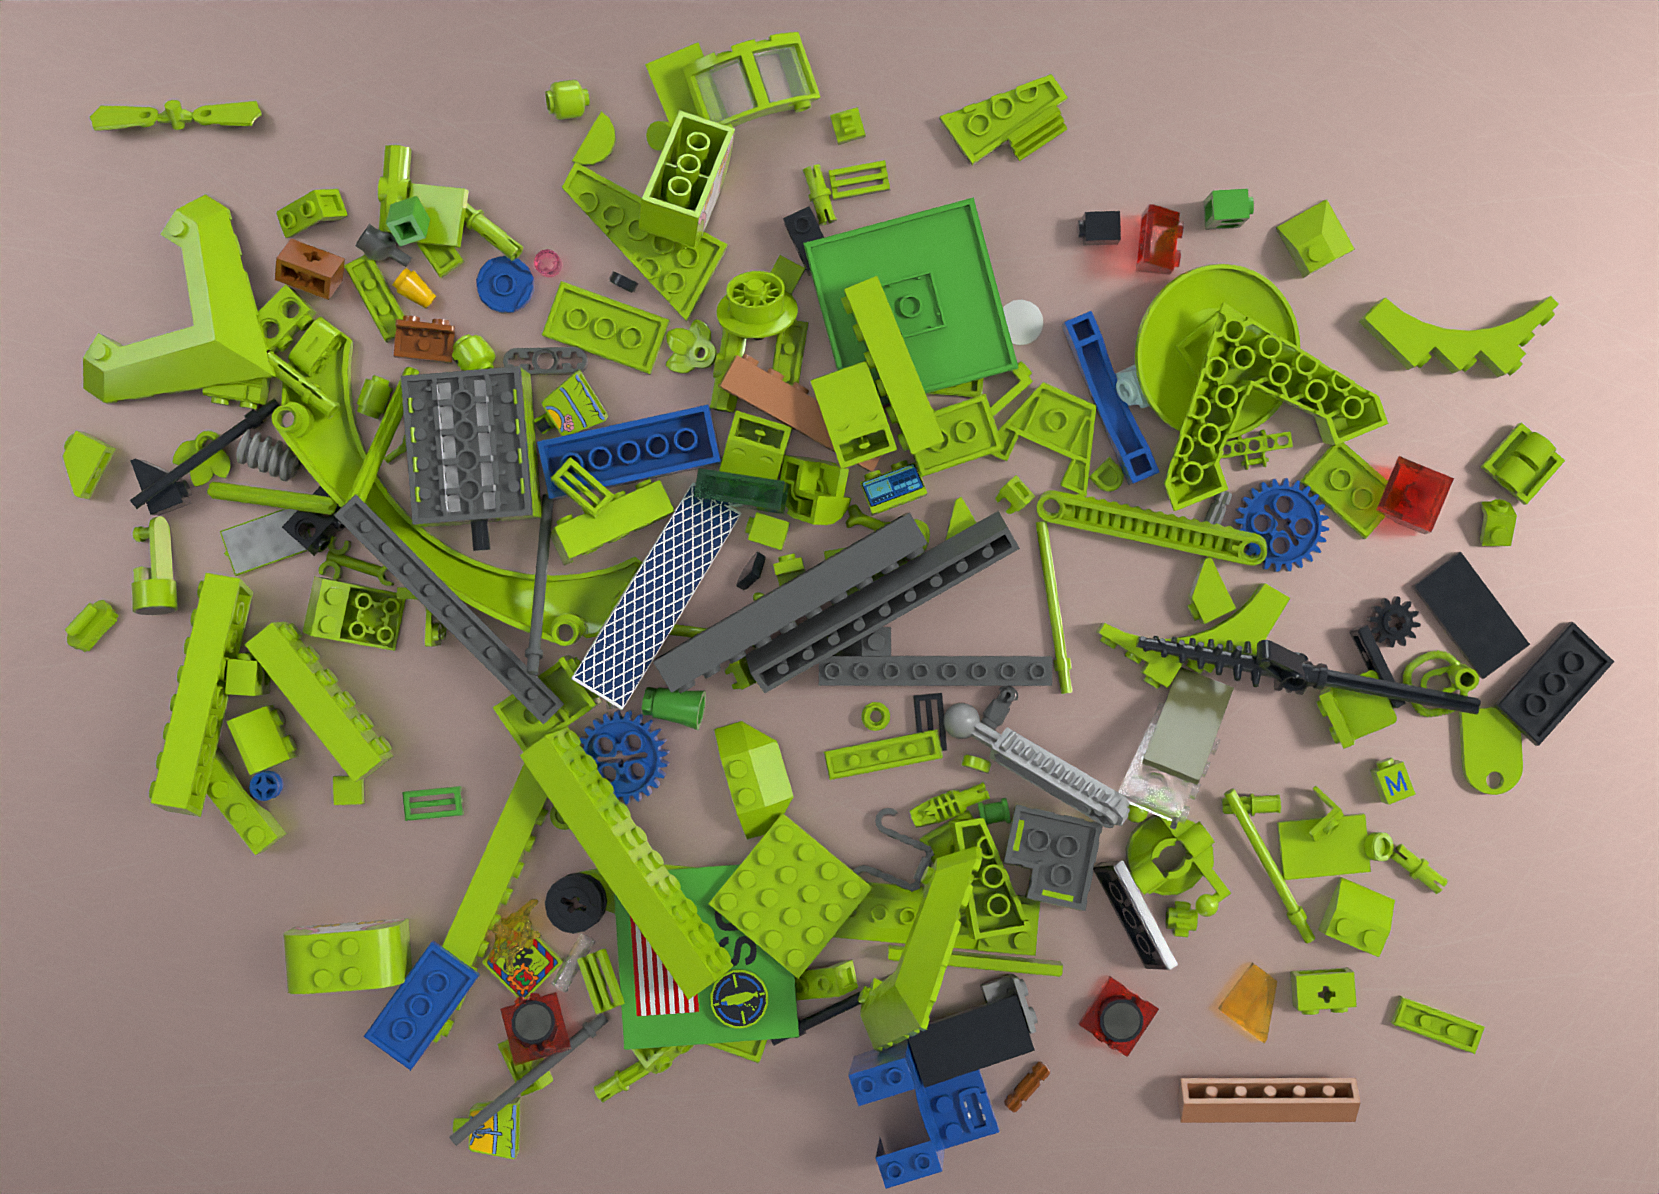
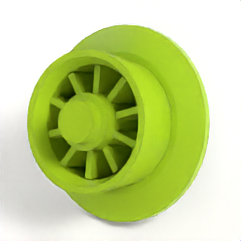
M750 271L734 277L728 283L726 288L727 294L720 300L716 311L718 322L726 331L736 336L754 338L759 341L765 337L779 334L789 328L797 317L798 306L795 298L785 291L784 283L778 276L765 271Z

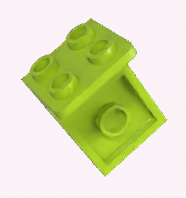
M571 655L563 656L558 659L559 661L537 676L564 703L544 725L513 694L492 707L523 752L544 736L566 728L602 703L598 695L571 679L581 663L577 657L573 658Z

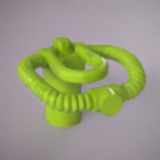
M1434 650L1433 652L1430 651V653H1424L1415 658V660H1412L1403 671V684L1415 686L1411 683V675L1418 665L1423 664V662L1440 658L1445 659L1450 665L1425 673L1421 678V687L1427 688V681L1430 677L1435 675L1441 676L1443 673L1448 674L1452 685L1448 688L1443 687L1442 691L1452 693L1460 690L1459 695L1468 696V692L1475 689L1479 683V675L1475 670L1465 664H1461L1460 660H1456V657L1446 651L1443 653V651L1437 650L1436 652ZM1411 702L1414 710L1424 717H1438L1439 715H1448L1455 712L1454 710L1443 708L1427 709L1421 704Z

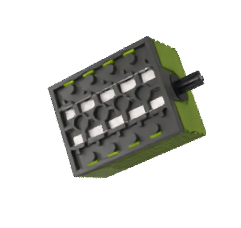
M520 366L401 376L413 525L438 527L471 524L473 551L491 550L488 522L541 518L531 374Z

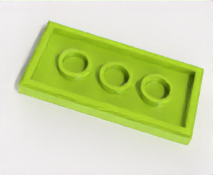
M561 281L542 336L571 347L580 348L585 352L651 375L670 320Z

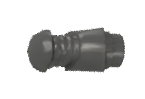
M1001 686L999 688L1000 694L996 699L992 700L983 712L981 723L993 730H996L1000 725L1002 726L1010 711V705L1014 700H1018V692L1011 686Z

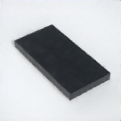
M1462 552L1454 554L1412 586L1481 679L1489 676L1530 645Z
M1569 622L1493 706L1535 746H1539L1615 661L1574 622Z
M1124 861L1100 862L1095 865L1093 870L1145 969L1171 970L1176 967L1178 963Z
M1016 994L932 1021L928 1024L927 1030H920L919 1034L912 1037L909 1036L908 1038L924 1088L1035 1051Z

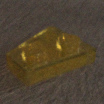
M1252 962L1218 1009L1265 1044L1268 1038L1278 981Z

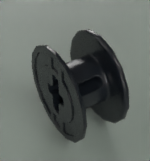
M580 872L568 874L553 883L547 892L545 900L547 917L555 927L563 932L572 934L585 932L597 924L605 914L608 902L606 891L600 881L590 874ZM578 897L580 898L578 903L584 906L575 909L573 907L574 903L569 900Z

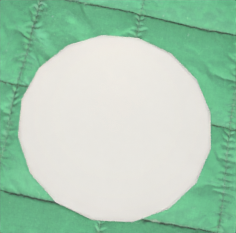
M1023 299L1013 300L1003 307L1012 344L1025 345L1036 340L1043 328V316L1039 308L1032 302Z

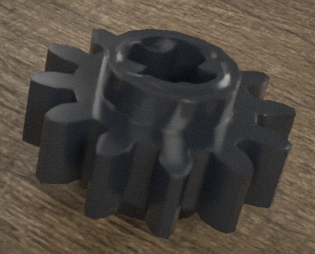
M1394 596L1392 604H1390L1387 598H1382V607L1371 606L1372 611L1376 615L1367 617L1366 620L1374 622V627H1371L1370 631L1371 633L1379 634L1376 637L1377 643H1382L1387 639V647L1393 648L1396 640L1400 646H1406L1405 637L1416 638L1415 633L1411 629L1420 627L1421 624L1413 622V617H1416L1419 611L1408 610L1411 607V601H1405L1400 605V597ZM1390 616L1398 618L1399 623L1395 624L1397 628L1389 626L1388 621L1392 620Z

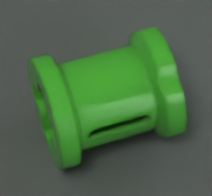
M1002 798L1000 802L985 805L982 802L978 803L980 818H984L986 825L1004 821L1007 824L1011 823L1006 798Z

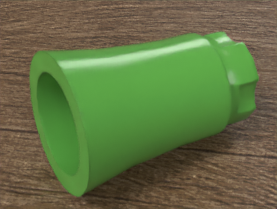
M646 687L642 701V714L699 730L704 715L706 691L686 690L680 694L678 690L671 693L669 688Z

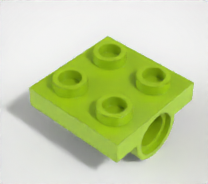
M1521 422L1514 427L1480 467L1523 505H1526L1565 460L1555 452L1556 447L1546 437L1537 432H1532Z

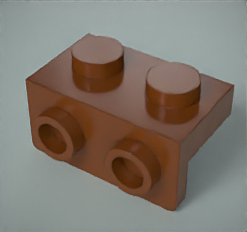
M404 315L403 320L396 319L394 357L452 363L455 326L450 325L449 320L432 319V323L420 322V317Z

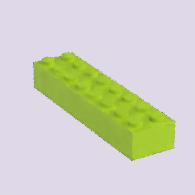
M205 573L204 581L201 580L198 585L197 596L199 603L197 609H194L191 614L190 623L193 628L191 636L187 637L184 643V654H186L184 665H181L177 672L179 686L177 694H173L170 702V711H172L170 723H166L163 731L164 749L163 752H159L156 760L158 774L156 781H152L149 789V798H152L151 804L165 811L201 817L229 698V694H225L228 659L238 657L253 596V591L240 578Z

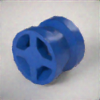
M269 770L253 776L249 789L254 798L260 801H267L281 794L284 783L280 774Z

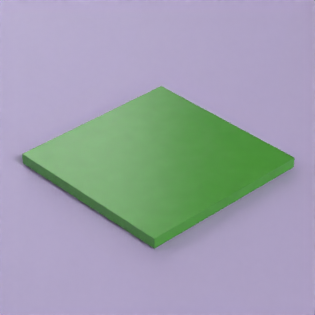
M974 197L803 243L837 370L866 361L863 353L868 351L864 340L858 342L852 326L857 323L853 314L847 315L841 298L845 297L844 289L875 276H878L926 394L1019 368ZM875 368L869 369L875 384V380L879 379ZM876 387L881 404H889L887 396L881 397Z

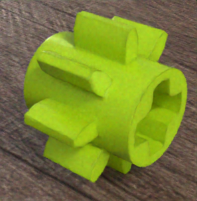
M1175 901V908L1167 907L1165 926L1166 929H1173L1172 935L1188 938L1189 931H1196L1198 912L1196 909H1191V903Z

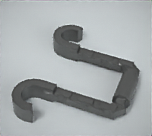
M891 808L882 809L875 819L879 831L888 837L898 839L900 842L912 845L921 851L924 850L926 853L925 858L922 857L913 879H915V882L909 884L904 880L897 879L890 874H885L876 868L865 865L854 869V872L857 875L867 872L891 884L894 883L905 890L916 891L920 889L925 869L932 865L931 857L934 856L932 847L920 841H915L906 835H901L894 830L885 828L882 825L883 817L886 815L894 817L898 812Z

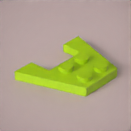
M1042 382L998 430L1004 450L992 453L991 455L1008 461L1018 436L1027 438L1071 458L1060 485L1086 497L1096 405Z

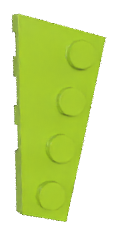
M1049 74L1018 86L1016 89L999 93L987 100L970 104L952 113L944 114L939 119L973 166L1006 143L1008 135L1053 105L1058 107L1068 97L1053 75Z

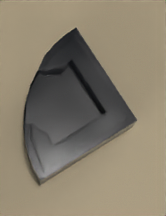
M758 551L752 556L737 581V587L743 591L747 590L760 578L766 556Z

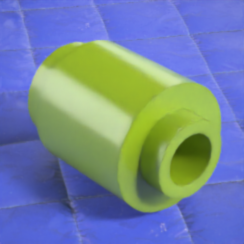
M373 375L372 380L366 378L356 403L359 405L356 412L379 420L381 413L384 414L393 391V388L388 387L390 381Z

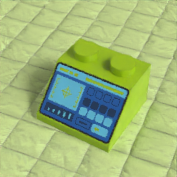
M906 459L890 465L892 471L881 474L880 470H876L863 475L865 481L860 482V486L872 516L925 497L928 494L915 462L908 464Z

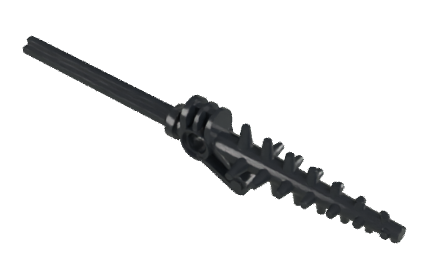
M1138 636L1136 647L1143 648L1145 652L1151 650L1160 652L1163 658L1169 655L1178 656L1179 662L1182 664L1187 659L1197 661L1198 669H1203L1205 663L1215 665L1216 675H1222L1224 667L1233 669L1235 681H1240L1242 671L1251 673L1250 680L1253 687H1258L1260 677L1265 676L1274 678V690L1281 691L1285 688L1287 693L1295 691L1297 695H1303L1307 687L1323 690L1324 686L1475 715L1479 713V706L1481 705V700L1475 697L1328 670L1327 664L1318 663L1313 665L1312 661H1309L1305 654L1293 652L1270 640H1261L1257 643V654H1252L1250 641L1245 642L1244 648L1237 646L1235 649H1233V642L1231 640L1226 641L1225 649H1223L1222 644H1218L1215 647L1213 639L1208 640L1207 647L1204 646L1203 642H1199L1196 645L1195 638H1190L1189 644H1185L1183 640L1178 642L1177 637H1172L1171 641H1166L1164 638L1159 640L1158 636H1153V638Z

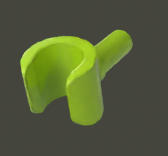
M405 435L403 443L384 457L387 463L407 451Z

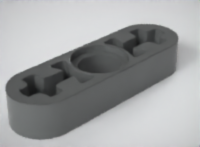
M577 347L513 348L507 351L503 358L504 367H515L510 364V360L515 359L516 354H519L521 359L530 360L529 353H534L532 357L534 370H529L530 364H520V367L531 375H572L578 369L584 372L588 366L586 353ZM544 353H549L554 358V364L549 369H541L538 365V359ZM558 353H562L561 357L563 359H571L573 353H577V356L582 359V363H578L575 369H573L570 363H562L563 369H558L560 365Z

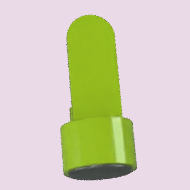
M153 517L150 520L149 527H135L132 532L134 540L138 543L150 539L151 568L143 566L134 568V582L131 583L132 609L134 613L140 615H161L178 610L176 581L173 580L170 527L164 517Z

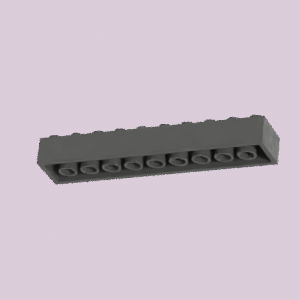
M905 513L657 657L654 660V664L671 693L678 690L681 694L693 687L696 683L694 679L703 675L707 679L720 671V664L729 660L732 664L746 656L745 650L752 645L758 649L772 641L771 634L780 630L781 634H784L797 626L795 620L804 615L808 620L823 611L820 606L826 602L831 601L832 604H836L848 596L846 591L856 586L859 590L872 583L873 579L871 576L881 572L885 575L899 567L898 560L904 557L907 560H911L924 552L922 547L928 543L912 515Z

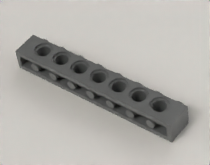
M832 655L819 663V686H1052V656Z

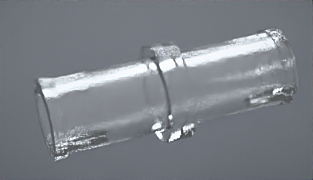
M579 933L569 954H565L562 958L564 962L551 982L554 987L563 992L568 991L570 984L580 970L577 959L588 955L596 942L594 939Z

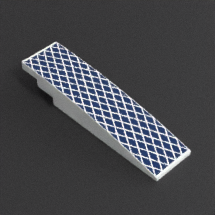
M692 483L600 629L599 634L571 679L620 710H623L742 513L697 484Z

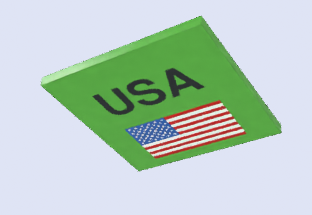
M741 864L669 869L667 871L677 878L681 891L686 898L695 904L697 914L703 923H707L714 932V938L719 946L725 948L729 953L731 963L733 964L729 971L733 969H746L755 973L764 981L769 997V1004L764 1016L756 1024L747 1028H732L724 1025L715 1017L711 1008L710 994L714 983L688 1000L614 893L620 991L625 1004L621 1005L624 1050L799 1037L795 976L709 905V902Z

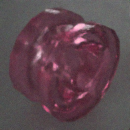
M545 249L538 252L535 256L534 266L541 275L550 278L559 274L562 269V260L553 250ZM545 257L549 260L553 257L555 258V261H552L554 264L552 269L547 267L541 268V265H544L542 260Z

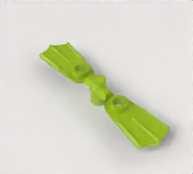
M170 100L165 103V111L160 114L157 109L152 107L101 105L89 117L94 131L124 129L131 126L150 127L156 123L157 119L160 123H171L173 129L180 130L185 127V123H191L193 120L204 126L211 124H220L221 126H252L254 121L259 116H262L257 101L205 105L198 107L193 112H189L186 109H182L180 101Z

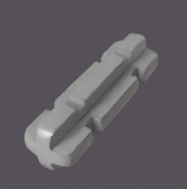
M1224 491L1214 495L1213 500L1215 502L1211 503L1204 521H1208L1213 525L1216 523L1221 524L1227 510L1225 506L1229 505L1232 498L1230 492Z

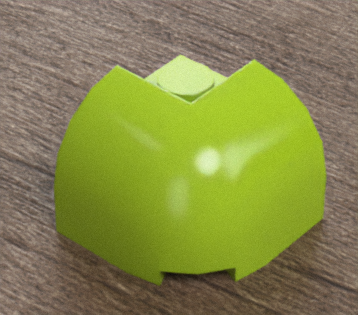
M785 455L779 483V495L784 496L785 505L788 508L787 514L813 525L836 523L844 516L852 499L844 496L849 469H841L837 463L826 460Z

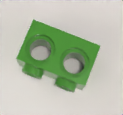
M1248 189L1213 190L1204 200L1205 230L1240 228L1254 212L1253 197H1249Z

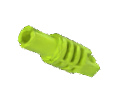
M981 782L960 792L958 789H953L928 799L926 802L910 810V815L916 828L924 827L965 813L964 811H967L966 807L986 799L988 800L990 797L984 782Z

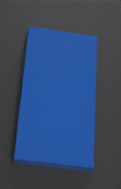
M433 940L409 972L405 982L399 986L363 1037L411 1071L480 974Z

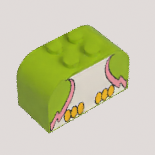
M679 110L642 197L639 230L695 249L697 248L727 174L735 134L734 128Z
M409 918L299 926L283 933L287 989L290 994H316L392 987L404 983L405 978L412 970Z

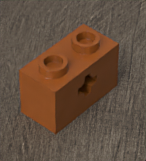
M290 239L276 257L275 281L329 300L343 281L345 258Z

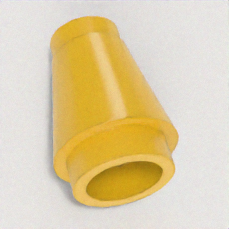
M405 268L392 284L397 289L396 293L425 309L437 297L415 270L410 271L408 268Z

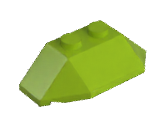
M743 721L716 728L714 731L720 759L746 839L765 835L782 813L786 812L794 797L778 742Z

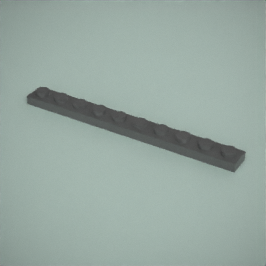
M356 494L334 514L543 725L564 705L536 675L526 673L527 666Z

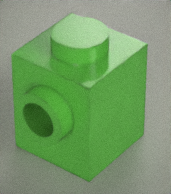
M414 196L391 204L386 224L400 247L426 238L430 218L419 198Z

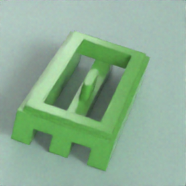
M454 786L402 792L405 821L464 815V809L462 808L463 798L461 797L462 787ZM454 793L455 797L410 802V797ZM455 804L456 807L455 810L411 814V808Z

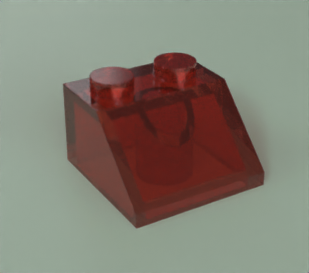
M1149 204L1141 214L1136 272L1170 275L1175 267L1179 268L1181 250H1176L1177 238L1182 239L1184 221H1179L1180 212L1154 204Z
M1398 456L1376 511L1399 525L1424 535L1429 534L1434 528L1454 478Z

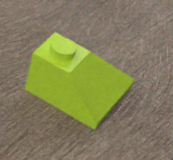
M1327 199L1276 227L1279 236L1303 278L1355 250Z

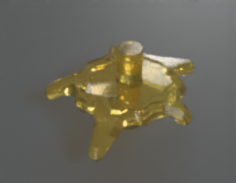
M531 899L517 912L511 913L508 917L501 918V922H496L492 928V932L495 933V943L488 960L490 963H495L499 957L505 958L509 974L514 973L513 960L516 954L522 951L524 947L529 949L533 944V939L542 937L538 931L530 929L532 921L529 919L531 910L538 904L539 901L537 899Z

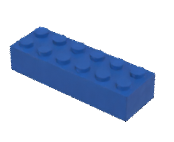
M709 405L537 442L548 496L551 500L569 497L551 481V477L570 457L606 489L719 465L722 462ZM571 467L567 470L591 492L597 491ZM563 476L560 477L567 485H569V486H570L575 492H577L579 495L583 494V493H582L581 491H579L573 484H571L565 477H563Z

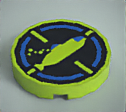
M733 969L722 975L714 983L710 994L711 1008L715 1017L724 1025L732 1028H747L756 1024L764 1016L769 1004L768 990L764 981L755 973L746 969Z

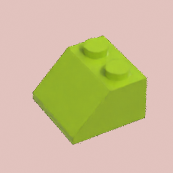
M274 705L264 706L226 721L250 775L269 770L297 757L294 752L297 750L296 743L290 734H286L283 724H285L284 716L279 708L275 709Z
M1340 877L1318 930L1329 937L1380 957L1391 931L1395 900Z

